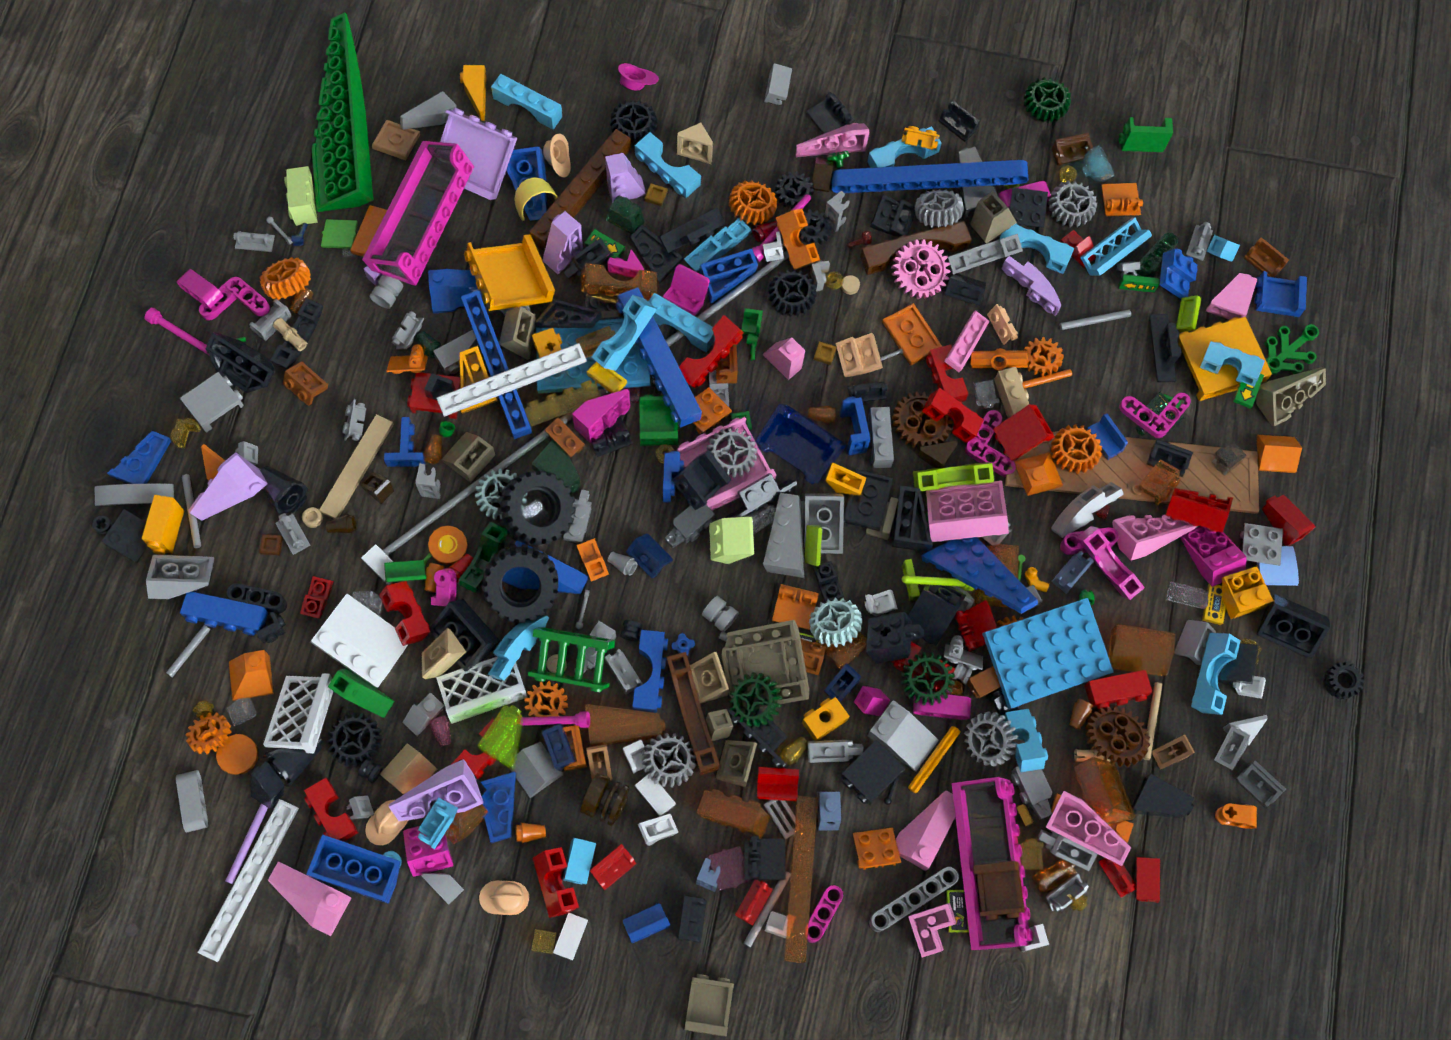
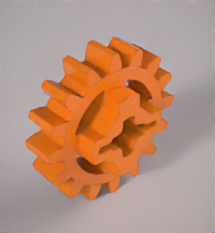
M1042 337L1041 341L1035 338L1034 343L1029 341L1028 347L1024 348V350H1028V371L1034 370V375L1040 372L1042 377H1044L1046 372L1049 376L1052 374V370L1057 372L1058 368L1062 365L1064 354H1061L1062 348H1057L1058 342L1051 343V338L1045 341V337Z
M541 681L540 687L537 688L533 685L534 691H527L530 698H525L524 701L529 704L525 706V710L530 711L529 717H553L566 714L563 708H568V703L564 702L568 698L567 695H562L565 692L563 688L558 690L559 686L557 683L551 686L550 681L547 682V685H544ZM537 697L538 701L533 707V701ZM542 698L550 702L551 709L549 706L543 705ZM560 699L559 707L556 710L555 703Z
M217 712L214 716L211 713H208L207 717L201 715V720H194L195 725L188 727L191 732L186 733L188 738L186 742L194 752L197 751L201 754L204 751L206 754H209L211 749L216 752L217 746L223 747L224 744L222 742L229 740L227 735L232 732L229 729L231 725L224 715L220 716Z

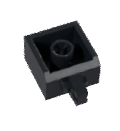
M905 612L870 618L868 620L866 652L876 664L906 659L910 656L911 641L924 637V630L920 624L912 625L911 619Z

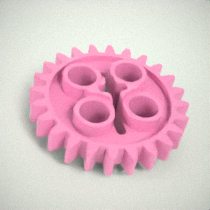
M916 239L913 244L910 241L907 243V247L905 245L901 247L902 251L896 252L898 257H895L893 261L897 264L891 266L896 271L892 275L898 277L894 282L901 283L898 288H905L904 294L910 292V297L916 294L917 299H920L922 295L926 299L929 295L931 297L934 296L935 292L939 293L941 291L940 287L946 286L943 281L949 280V277L945 274L950 273V270L946 269L950 263H945L944 260L948 256L942 257L941 254L944 250L938 251V244L932 247V241L926 245L925 239L921 240L920 244L918 239ZM919 253L924 254V261L919 258ZM906 264L912 267L911 272L906 270ZM931 266L936 269V275L931 273ZM917 278L922 279L923 286L917 283Z

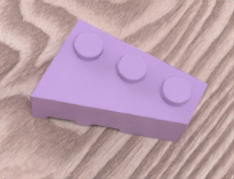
M624 153L605 157L607 186L612 203H622L623 198L620 197L634 199L646 196L642 177L637 174L636 169L631 166V162Z
M566 211L553 219L543 256V262L559 274L572 262L571 259L583 250L581 224Z

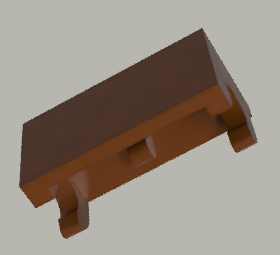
M1089 133L1055 140L1052 152L1058 166L1091 158L1093 145Z

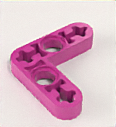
M239 277L230 278L218 289L223 295L227 296L225 301H218L216 303L217 307L214 305L211 309L203 304L199 307V312L205 320L215 319L236 299L257 316H265L270 311V305L266 299ZM234 285H237V286L239 285L240 288H241V291H239L236 287H233V286H234ZM248 293H252V294H253V296H252L251 299H249V300H245V299H244V296H245L246 294H248ZM257 302L260 306L264 307L258 308L255 303Z
M1178 393L1159 416L1132 396L1125 397L1120 403L1119 408L1124 415L1153 437L1162 438L1189 407L1191 399L1185 393ZM1181 399L1184 400V403L1177 409L1175 406ZM1131 403L1132 406L1129 409L1126 408V405ZM1167 411L1173 412L1175 419H1168L1165 413ZM1139 414H1147L1149 420L1142 421L1139 417ZM1161 426L1162 429L1158 432L1156 429Z
M991 410L983 418L984 421L979 431L986 430L989 436L982 438L978 431L977 436L967 443L965 452L979 463L988 462L985 457L987 454L994 455L995 461L989 462L993 465V471L1006 477L1007 474H1012L1015 471L1016 465L1010 458L987 445L995 433L993 428L1002 421L1001 413ZM994 416L996 417V420L992 423L990 427L988 423L990 422V419ZM976 445L977 450L972 451V447ZM999 459H1000L1001 462H1000L999 466L997 467L996 464L998 463V461H999ZM1010 464H1011V467H1012L1013 469H1012V470L1008 469L1007 471H1005V470H1004V466H1006V465H1009V466H1010Z

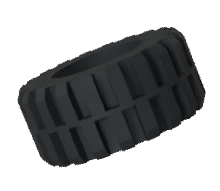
M533 470L510 480L508 485L501 491L503 495L498 499V503L501 504L500 508H497L498 514L502 516V519L499 520L501 525L506 526L507 534L513 535L512 539L522 541L526 545L537 546L558 540L562 534H566L569 530L568 525H571L574 521V518L571 516L576 511V508L572 507L575 499L574 496L570 497V487H565L563 485L565 481L562 478L557 479L556 474L552 472L546 473L544 470ZM531 490L542 492L550 501L551 516L545 525L534 526L523 516L521 509L522 499Z
M522 544L521 547L511 545L509 549H501L499 554H495L491 558L490 563L487 564L482 584L485 601L490 604L489 608L492 611L498 612L497 616L500 618L507 617L510 622L519 620V623H525L527 619L531 621L537 620V616H543L547 613L548 608L551 609L554 600L557 598L558 573L555 569V564L552 560H549L545 552L541 553L537 547L529 548L528 545ZM515 567H526L533 570L540 582L537 593L531 598L524 600L508 596L502 587L503 576L508 570Z

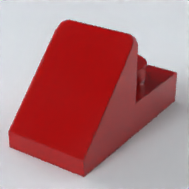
M1073 230L1063 237L1060 242L1067 243L1074 248L1071 256L1084 268L1085 265L1080 257L1094 246L1090 236L1083 240ZM1091 255L1088 258L1090 263L1096 259V255Z

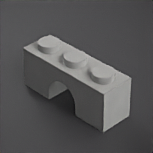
M873 407L870 408L868 415L869 433H872V468H891L894 455L890 408Z

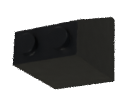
M925 586L908 615L912 625L920 624L924 630V637L922 638L925 642L937 646L965 599L966 594L952 586Z

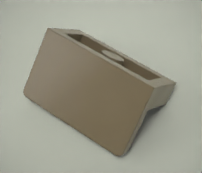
M891 497L890 502H887L880 531L867 528V535L888 540L898 503L897 498Z

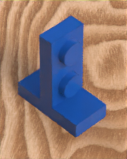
M402 417L400 453H384V461L387 467H419V463H426L423 453H414V442L411 441V435H415V425L411 423L409 417Z

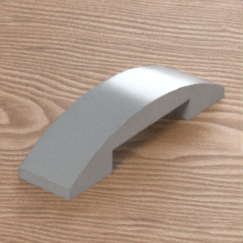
M1018 234L949 256L948 260L952 273L956 274L1022 252L1023 250Z
M174 484L95 486V506L152 503L154 495L174 498Z

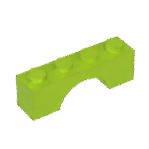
M989 462L913 471L914 487L920 488V491L994 482L993 465Z

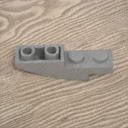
M1112 482L1100 489L1094 485L1077 496L1063 510L1053 524L1052 531L1063 538L1067 534L1087 525V523L1094 520L1092 513L1099 511L1105 505L1114 502L1117 498L1124 495L1122 488Z

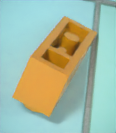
M463 65V72H460V83L464 84L465 92L481 121H485V65Z

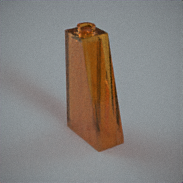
M592 704L585 705V710L590 713L588 732L591 747L654 739L659 734L662 736V731H666L664 719H660L659 713Z

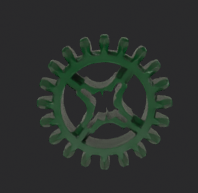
M1045 77L1042 80L1037 78L1035 82L1028 86L1024 94V106L1027 107L1026 112H1031V117L1036 116V120L1042 119L1043 123L1046 120H1049L1051 123L1053 119L1058 121L1060 117L1063 118L1070 108L1071 93H1068V88H1064V83H1058V79L1053 81L1051 77L1049 80H1046Z
M923 652L921 655L922 659L916 654L914 656L915 661L909 659L908 664L910 666L904 665L903 667L907 672H902L901 677L907 679L902 680L901 685H908L903 691L907 692L910 690L911 693L908 695V698L910 699L914 695L916 697L914 703L916 704L919 699H922V706L926 705L927 700H929V705L933 706L934 699L940 704L942 702L940 696L946 700L948 695L945 692L952 693L953 690L949 686L955 685L954 681L949 680L955 677V674L948 673L952 670V666L945 667L948 661L945 659L941 663L939 661L941 655L934 659L933 652L930 653L929 658ZM928 664L937 667L942 674L932 672ZM922 665V675L912 678L913 670ZM925 674L928 675V678L933 679L930 681V685L927 680H923L926 676ZM944 680L942 689L933 694V684ZM914 684L923 686L927 694L918 691Z
M752 672L751 676L745 674L744 680L738 678L739 685H732L736 689L735 692H729L730 695L734 696L733 699L729 700V703L734 704L730 708V710L736 711L734 717L739 716L740 722H746L747 726L754 724L755 727H759L760 723L767 725V720L773 721L772 714H779L775 710L776 707H782L781 704L777 703V700L782 699V696L777 695L781 691L780 688H775L777 682H771V677H765L763 673H759L757 676L755 672ZM755 684V686L752 687L751 692H749L748 694H744L745 690L750 685ZM763 686L766 688L768 692L769 700L766 699L763 695ZM748 697H757L759 700H762L763 702H753V700L749 699ZM742 700L747 702L748 713L743 707ZM766 705V709L756 716V712H759L760 707Z

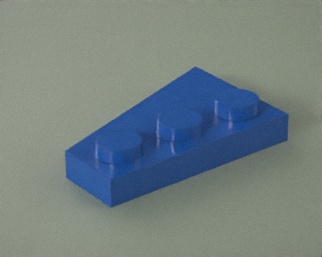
M150 432L135 446V450L130 455L120 460L121 463L115 469L112 468L107 474L128 484H147L172 440L157 432Z
M516 772L481 782L487 789L482 795L483 804H481L491 843L512 837Z

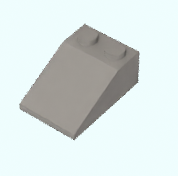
M805 493L804 553L806 526L821 525V553L843 554V494Z
M153 555L146 578L148 599H171L208 586L214 557Z
M894 700L867 735L873 741L877 740L889 753L915 772L939 741L909 711Z

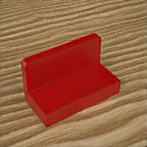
M759 767L757 798L797 801L799 769Z

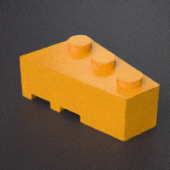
M478 346L460 352L461 388L490 377ZM496 396L461 410V413L497 402L498 398Z

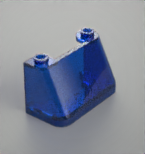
M779 404L755 441L759 444L758 448L763 452H774L801 470L805 475L804 479L813 485L814 483L819 484L828 472L831 463L837 460L847 446L840 439L786 404Z

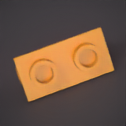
M914 126L904 129L907 135L903 134L902 142H905V144L917 146L918 140H922L920 147L931 150L933 148L937 149L938 142L935 139L938 140L940 135H937L936 131L926 130V132H923Z

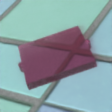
M740 846L729 850L723 849L719 853L708 856L714 873L716 868L720 866V874L716 882L719 891L730 887L736 888L740 884L751 881L744 880V857Z

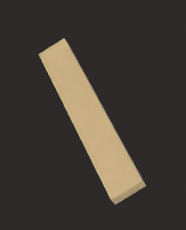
M376 414L319 509L321 513L333 519L340 517L394 425L392 421Z

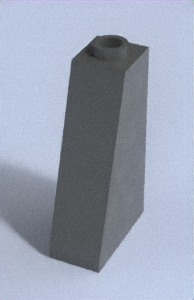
M976 147L960 150L956 159V163L982 162ZM993 186L959 187L960 197L964 205L963 219L973 216L978 201L992 191L997 195Z

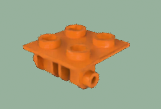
M1137 183L1101 184L1106 216L1141 215L1140 207L1143 206V200L1138 197Z
M416 344L412 347L410 356H391L387 372H392L393 374H400L403 371H411L412 373L422 372L426 368L428 355H424L423 347Z
M710 387L695 397L702 411L701 420L694 422L697 426V432L699 434L705 433L707 429L714 427L715 424H718L721 419L727 417L732 412Z
M781 584L772 621L780 623L795 620L797 627L810 630L809 619H811V613L814 612L819 593Z
M893 828L853 833L859 859V868L866 870V868H878V866L884 867V865L892 864L896 866L897 863H901Z

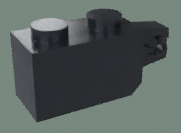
M599 238L571 259V267L564 271L569 279L575 275H578V277L585 276L614 254L606 242Z

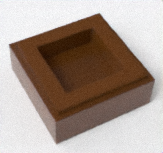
M262 534L259 553L262 555L280 556L282 535Z

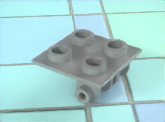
M1244 523V531H1241L1240 538L1243 539L1242 552L1247 557L1246 561L1280 566L1283 529Z
M956 635L952 638L950 645L945 644L944 657L949 662L966 664V667L972 670L983 669V656L963 650V638Z

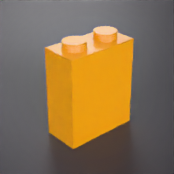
M154 495L142 540L147 546L159 555L173 553L184 514V509L173 497Z

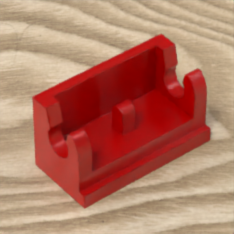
M621 844L593 867L590 873L605 891L635 866L636 862Z
M1137 857L1136 899L1138 901L1159 903L1160 859Z

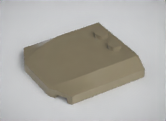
M795 620L727 632V641L722 650V660L729 692H735L736 689L732 685H739L738 678L744 680L745 674L751 676V673L755 672L757 676L759 673H763L765 677H771V682H777L775 688H780L781 690L777 695L782 696V699L777 700V703L784 704L809 699V685L800 633ZM755 684L750 685L745 690L744 694H748L749 692H751L752 687H754ZM763 686V695L766 699L769 700L768 692L766 688ZM748 697L749 699H752L753 702H763L762 700H759L757 697ZM742 700L743 707L747 710V702Z

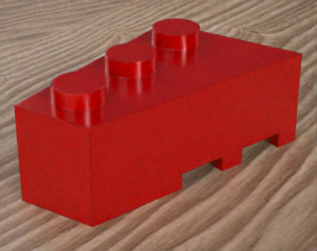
M1174 488L1166 516H1170L1173 520L1186 521L1193 526L1206 527L1212 532L1219 531L1223 533L1233 497H1227V500L1216 498L1215 494H1210L1209 497L1199 496V493L1196 491Z

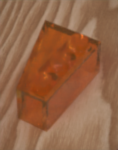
M712 789V792L704 790L697 810V814L700 817L723 826L737 828L742 833H745V831L753 833L759 839H763L770 816L761 808L760 803L749 800L747 803L736 795L727 797L723 795V792Z

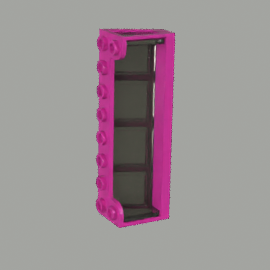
M422 141L362 259L372 271L411 285H417L474 169V165L458 144Z
M1001 777L952 783L971 950L1031 945L1033 932L1029 928L1030 910L1026 907L1025 900L1028 897V892L1023 884L1025 870L1020 860L1022 848L1018 844L1017 837L1020 835V830L1015 821L1017 808L1012 798L1014 786L1010 780ZM1009 861L1018 862L1025 913H1019L1017 918H1007L1006 915H998L999 919L986 920V917H981L980 912H982L978 877L977 874H974L973 866Z

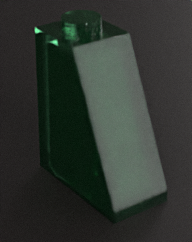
M552 439L532 462V468L534 471L544 470L546 473L552 472L556 474L557 479L562 478L565 481L563 484L565 487H570L571 492L569 494L575 493L581 485L580 476L570 457Z

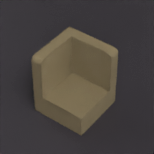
M727 709L708 713L705 722L711 740L715 741L729 737L733 724Z

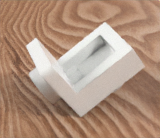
M887 590L873 596L870 594L865 595V607L870 614L878 616L898 609L892 590Z
M1254 676L1253 684L1233 682V687L1238 695L1262 699L1266 680L1264 677Z

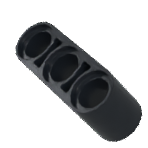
M236 583L230 585L227 589V596L230 600L261 606L270 613L274 611L275 614H280L287 608L286 600L276 591ZM242 591L240 597L234 598L237 592ZM261 595V599L258 602H253L256 596ZM280 599V603L277 606H272L275 600Z

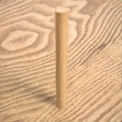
M1158 682L1154 683L1147 726L1148 732L1146 733L1147 736H1150L1148 740L1150 746L1143 758L1144 760H1150L1163 685Z

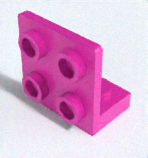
M420 826L403 831L407 863L413 877L453 866L446 832L436 848L433 849L418 838L419 833H421L418 831Z

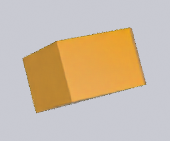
M832 462L825 481L836 493L861 495L866 477Z

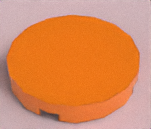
M242 734L228 736L229 740L222 742L224 746L217 748L216 758L218 765L223 771L231 775L247 773L255 766L258 760L257 745L251 738Z

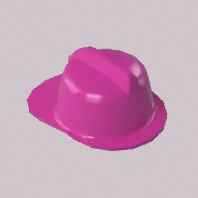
M624 63L618 66V71L621 74L620 84L630 90H641L645 85L656 84L659 80L655 73L634 65Z

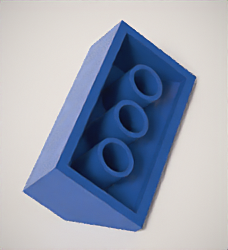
M322 835L306 875L389 904L397 883L401 861Z

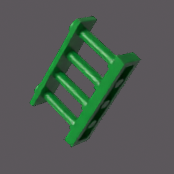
M546 627L533 629V637L539 638L541 645L538 669L529 671L528 676L534 677L536 681H546L547 679L590 687V690L594 692H602L603 689L609 687L610 683L601 682L604 655L607 650L614 648L615 640ZM551 640L558 641L559 644L556 673L545 671L548 646ZM570 643L576 644L578 648L575 676L564 675L567 646ZM588 647H593L597 651L593 680L582 678L585 654Z

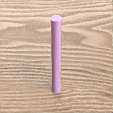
M263 804L260 805L225 880L228 883H234L268 808Z

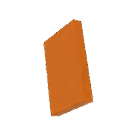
M369 206L350 251L352 254L364 257L387 212L386 209Z
M914 303L882 320V323L899 349L903 350V355L910 366L928 357L930 349L942 347Z

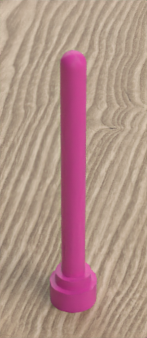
M806 194L792 210L803 209L811 200V196ZM778 227L771 232L760 246L752 248L758 263L764 258L763 244L772 243L777 238L776 232L780 231Z
M150 308L146 312L144 319L147 322L163 326L208 354L205 349L206 344L162 318L160 311Z
M582 711L579 714H575V716L498 718L495 721L501 726L575 724L580 728H589L590 713Z

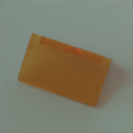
M606 326L577 338L576 344H580L584 356L587 358L594 354L602 341L610 339L616 333L614 330H611L610 326Z

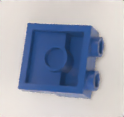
M1172 249L1163 253L1160 286L1180 299L1188 297L1190 282L1196 281L1197 264L1193 262L1192 257L1184 256L1180 249Z
M677 451L665 453L663 502H671V496H675V484L672 479L684 469V460H680V452Z

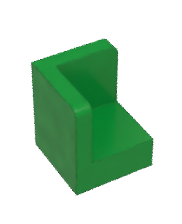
M744 309L743 335H749L750 333L759 337L763 311Z

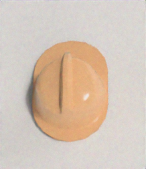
M560 133L555 134L551 140L546 141L543 155L560 177H567L571 170L568 142L564 135Z
M395 800L383 803L368 820L365 832L371 843L382 846L389 844L407 824L408 820L398 821L390 810L389 804Z
M491 881L482 888L479 900L482 908L488 913L516 915L527 907L529 893L525 886L515 881Z

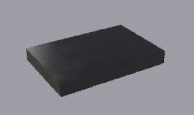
M857 469L856 473L866 477V481L861 495L850 494L843 522L880 531L893 478Z

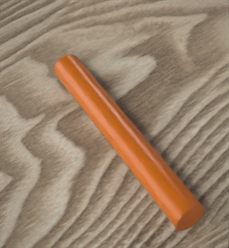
M1068 369L1053 373L1050 376L1046 375L1023 381L1022 385L1026 389L1072 376V371Z

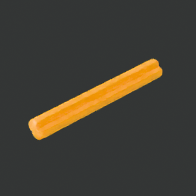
M951 726L908 786L910 791L916 794L960 734L958 728Z

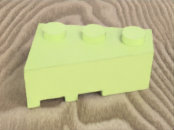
M309 167L286 169L287 177H284L287 188L286 196L290 219L294 220L296 226L303 225V223H318L313 181Z

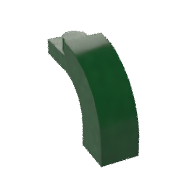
M493 522L489 523L481 534L476 555L460 577L458 585L476 593L481 584H483L487 564L504 547L507 529Z

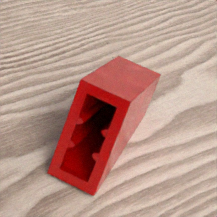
M1275 495L1266 500L1267 504L1262 508L1272 526L1283 529L1282 541L1285 546L1303 539L1315 528V525L1285 495L1278 498Z

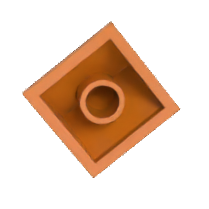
M1257 435L1258 471L1296 473L1302 447L1296 438Z

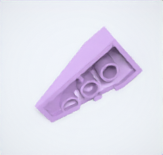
M235 452L217 469L218 474L214 479L209 480L208 488L205 492L200 493L188 510L189 513L202 521L254 496L268 484L259 468Z
M463 759L443 768L390 803L389 808L398 821L424 818L438 797L457 807V813L465 812L483 804V799L475 776Z

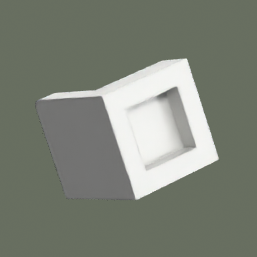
M780 231L776 232L777 241L763 244L766 262L784 259Z
M642 740L623 748L624 755L633 773L646 767V765H642V760L645 759L642 756L643 752H645Z
M771 911L765 932L789 939L796 917L791 915L785 916Z
M1043 924L1031 927L1033 941H1031V945L1021 946V952L1049 945Z

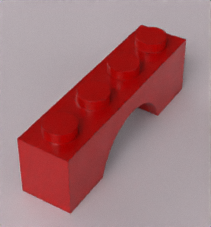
M725 315L712 328L715 336V344L712 351L701 359L687 357L679 366L686 382L693 388L701 386L706 380L707 374L709 372L712 373L717 368V363L721 358L727 357L730 353L729 349L734 344H738L743 338L744 332Z

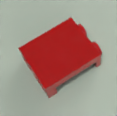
M416 373L415 378L411 380L412 395L408 396L407 406L410 407L412 413L416 414V410L442 413L438 401L426 397L424 391L431 376L429 373ZM439 375L452 380L455 390L461 388L460 377ZM458 411L448 415L449 418L457 419Z
M1031 404L993 428L996 433V440L1002 444L1005 449V456L1010 458L1011 461L1018 460L1019 457L1043 441H1050L1055 437L1037 405Z

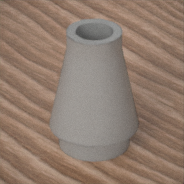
M611 552L607 560L624 575L628 574L629 576L635 572L638 564L634 558Z

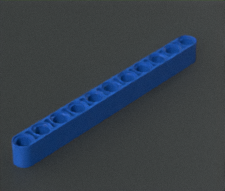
M1024 160L842 169L832 172V191L834 193H839L840 191L843 193L1023 184L1028 181V163Z

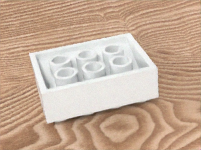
M348 594L344 596L311 640L312 644L375 688L379 687L408 646H402L395 627Z

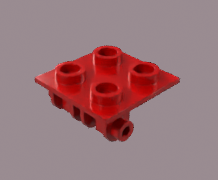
M987 600L964 612L958 611L955 614V620L958 621L960 627L959 631L962 632L961 636L964 637L965 646L968 647L969 652L986 644L982 633L998 628Z

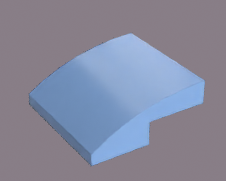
M1282 546L1280 566L1257 562V567L1266 585L1298 586V567L1293 546Z

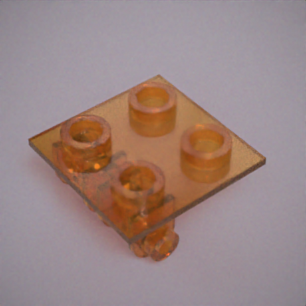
M858 632L857 638H852V643L846 641L845 646L838 644L836 648L834 644H831L829 647L826 643L822 645L826 646L825 654L836 662V666L841 670L846 663H850L851 660L854 661V657H858L859 653L866 649L867 638Z

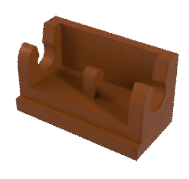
M1262 237L1244 256V259L1260 272L1267 271V277H1275L1289 261Z
M734 344L729 349L730 353L727 357L721 358L717 363V383H737V344Z
M994 666L969 678L966 683L976 699H980L1001 687Z

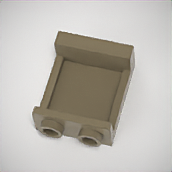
M697 974V978L692 977L684 1030L727 1036L734 984L730 983V979L718 977L717 981L709 980V976Z

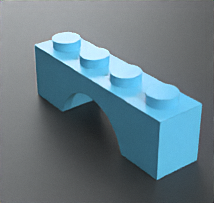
M502 74L499 75L491 86L493 99L506 106L518 104L526 108L535 116L539 123L551 129H554L562 118L560 104Z
M931 126L927 129H920L919 131L926 132V130H933V128ZM902 139L896 142L891 141L886 146L875 148L869 152L867 162L871 168L894 167L895 159L899 155L913 153L925 159L939 153L942 143L939 139H935L938 142L937 149L933 148L931 150L920 147L922 140H918L917 146L905 144V142H902Z
M649 132L635 145V156L639 161L646 163L653 173L656 172L661 176V179L666 184L669 183L677 194H682L687 198L701 185V175L689 165L673 167L665 163L661 158L663 143Z
M1014 224L1001 234L1000 239L1018 234L1022 248H1033L1039 251L1045 258L1046 267L1062 274L1074 250L1067 243L1058 242L1049 236L1040 235L1034 230L1020 227L1018 224Z
M654 293L648 302L657 309L653 314L658 325L667 324L678 329L688 338L692 345L707 353L715 341L713 327Z
M632 295L622 310L624 313L622 326L613 337L600 343L592 358L603 368L616 371L657 309L644 298Z
M1209 633L1191 707L1201 713L1223 714L1227 696L1218 687V676L1221 669L1228 662L1236 659L1240 640L1231 634Z

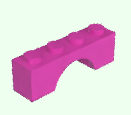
M1090 526L1076 538L1122 597L1131 600L1145 588L1135 574L1118 559L1110 547V542L1099 528Z

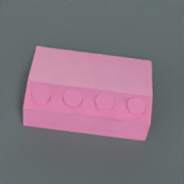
M1002 481L949 486L926 491L932 542L1009 534Z

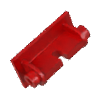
M1107 858L1098 862L1120 898L1136 889V884L1124 865L1120 866Z
M754 880L735 916L753 926L773 889L763 881Z

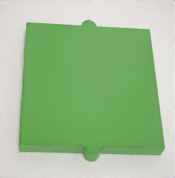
M326 219L325 228L322 231L321 247L351 249L357 236V220Z

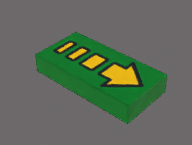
M595 229L585 241V246L588 247L599 238H602L614 254L611 258H619L625 250V246Z
M1123 275L1119 282V289L1155 293L1160 279Z
M1259 375L1254 387L1241 382L1233 402L1251 409L1264 375Z

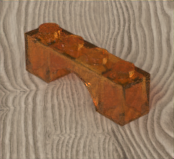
M585 263L581 270L582 292L618 296L638 287L647 301L650 300L654 293H657V272L639 270L633 279L619 281L607 273L604 265Z

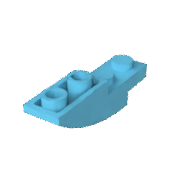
M539 615L537 620L531 621L527 619L525 623L516 625L494 650L493 654L498 658L488 675L505 681L506 677L510 675L515 662L520 658L522 650L530 651L536 644L537 637H533V629L546 627L549 617Z

